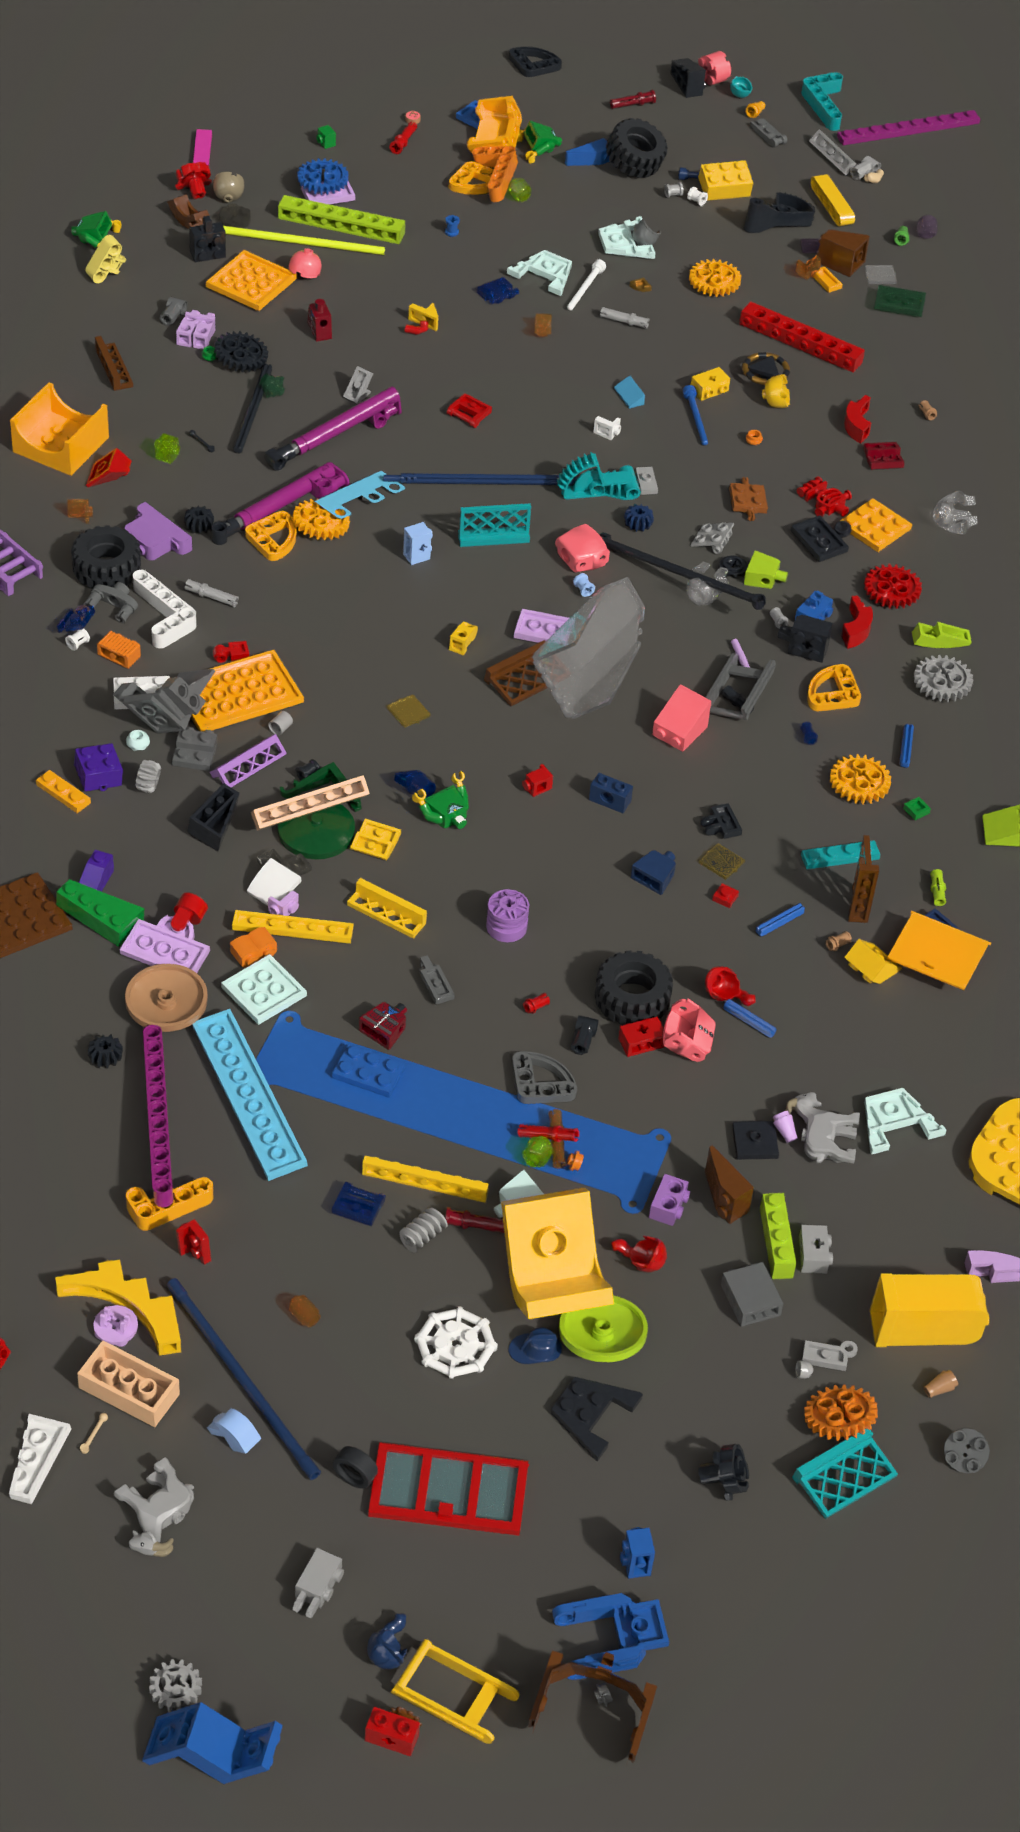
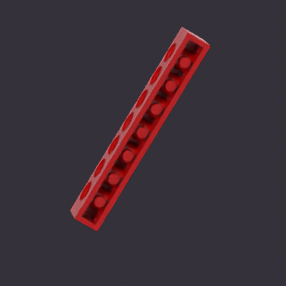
M750 302L741 311L740 325L854 373L863 363L865 349L753 302Z

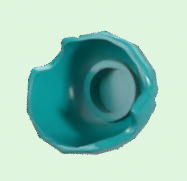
M735 76L730 84L731 92L738 98L747 97L753 89L751 82L745 77Z

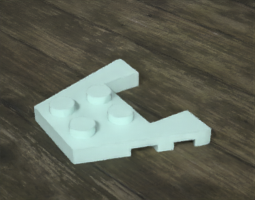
M636 217V220L631 222L626 220L624 224L618 226L613 224L600 228L598 235L605 253L655 259L653 246H636L631 234L635 224H638L642 217Z
M543 250L529 257V260L526 262L520 261L517 263V266L508 267L507 274L519 279L527 271L533 272L535 275H540L553 281L548 286V291L561 296L572 267V261Z
M904 1088L865 1097L864 1104L871 1154L889 1150L890 1144L883 1132L919 1123L928 1140L946 1134L945 1127L943 1125L939 1126L930 1113L927 1114L920 1108L921 1105Z

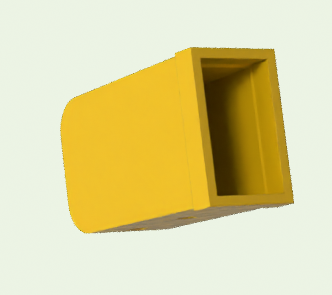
M880 1274L870 1307L876 1347L967 1345L977 1342L982 1337L985 1326L989 1325V1314L987 1312L982 1282L976 1275Z

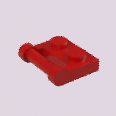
M466 393L447 409L448 415L456 416L474 428H477L479 423L492 412L491 406ZM458 409H460V410H462V411H464V412H466V413H468V414H470V415H472V416H474V417H471V416H469V415H467V414H465V413L459 411Z

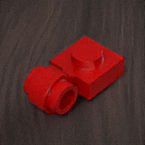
M228 642V647L223 645L215 646L213 650L214 659L219 663H223L227 660L228 656H230L231 661L249 657L247 642Z

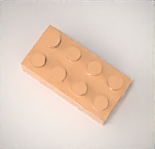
M105 1341L100 1343L77 1373L80 1389L153 1427L157 1426L180 1394L179 1379Z

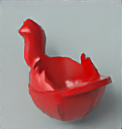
M717 966L708 972L705 979V988L712 998L724 1001L735 997L745 1006H751L756 1002L755 995H750L747 991L741 990L737 974L730 968Z
M643 1236L645 1239L640 1240L635 1247H631L623 1239H616L611 1242L612 1250L619 1251L625 1257L631 1258L632 1264L641 1272L657 1271L666 1262V1247L658 1238Z

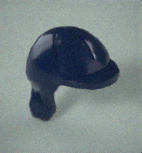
M396 1613L395 1618L391 1622L387 1623L384 1628L372 1633L367 1645L368 1656L377 1667L393 1669L403 1664L407 1649L401 1652L400 1644L394 1634L404 1629L406 1614Z

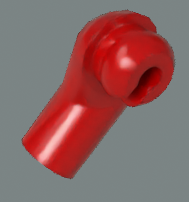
M422 320L420 321V326L406 324L405 333L416 335L424 333L429 329V323Z

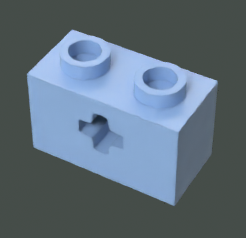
M424 522L404 528L403 555L411 565L430 559V552L432 551L431 538L433 534Z

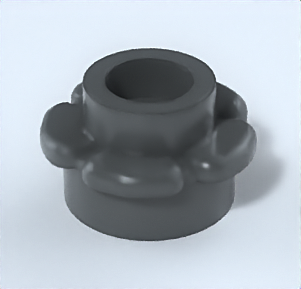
M606 1683L596 1684L597 1689L593 1692L598 1703H604L605 1706H608L607 1703L613 1701V1698Z

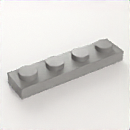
M820 129L809 140L846 176L851 168L856 165Z

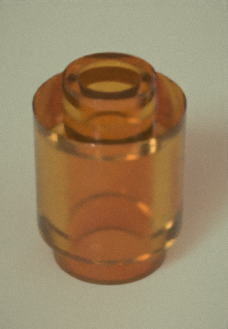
M297 1295L290 1301L289 1311L302 1325L312 1327L320 1320L319 1309L305 1295Z

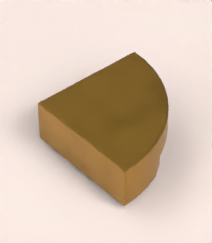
M644 277L630 281V287L634 290L649 292L652 289V286Z

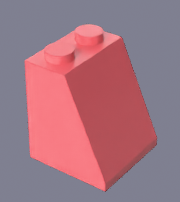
M680 684L654 721L652 735L683 752L708 727L711 700Z

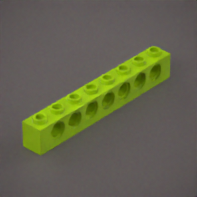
M287 195L283 196L278 205V219L394 244H400L405 234V220Z

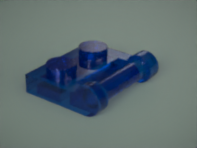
M345 1182L332 1207V1213L372 1226L380 1208L384 1205L386 1195L382 1193L375 1194L354 1187L352 1183ZM349 1194H352V1195H355V1196H358V1197H361V1198H364V1199L373 1201L374 1203L369 1202V1201H366V1200H363V1199H360V1198H357V1197H354V1196H351V1195H349Z

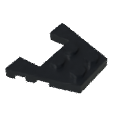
M574 1377L552 1407L551 1414L569 1433L572 1432L579 1440V1444L583 1448L586 1447L592 1454V1458L598 1462L608 1448L609 1442L595 1435L591 1430L611 1402L632 1413L642 1400L643 1393Z

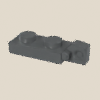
M428 955L420 957V976L434 1003L437 1005L453 1000L454 992L441 967L437 964L433 965Z

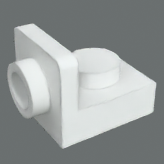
M598 416L595 419L593 433L612 440L621 431V419L616 418L611 422Z

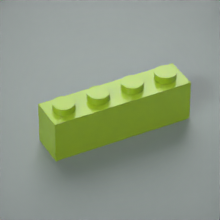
M784 1193L763 1194L760 1213L771 1278H793L796 1259Z

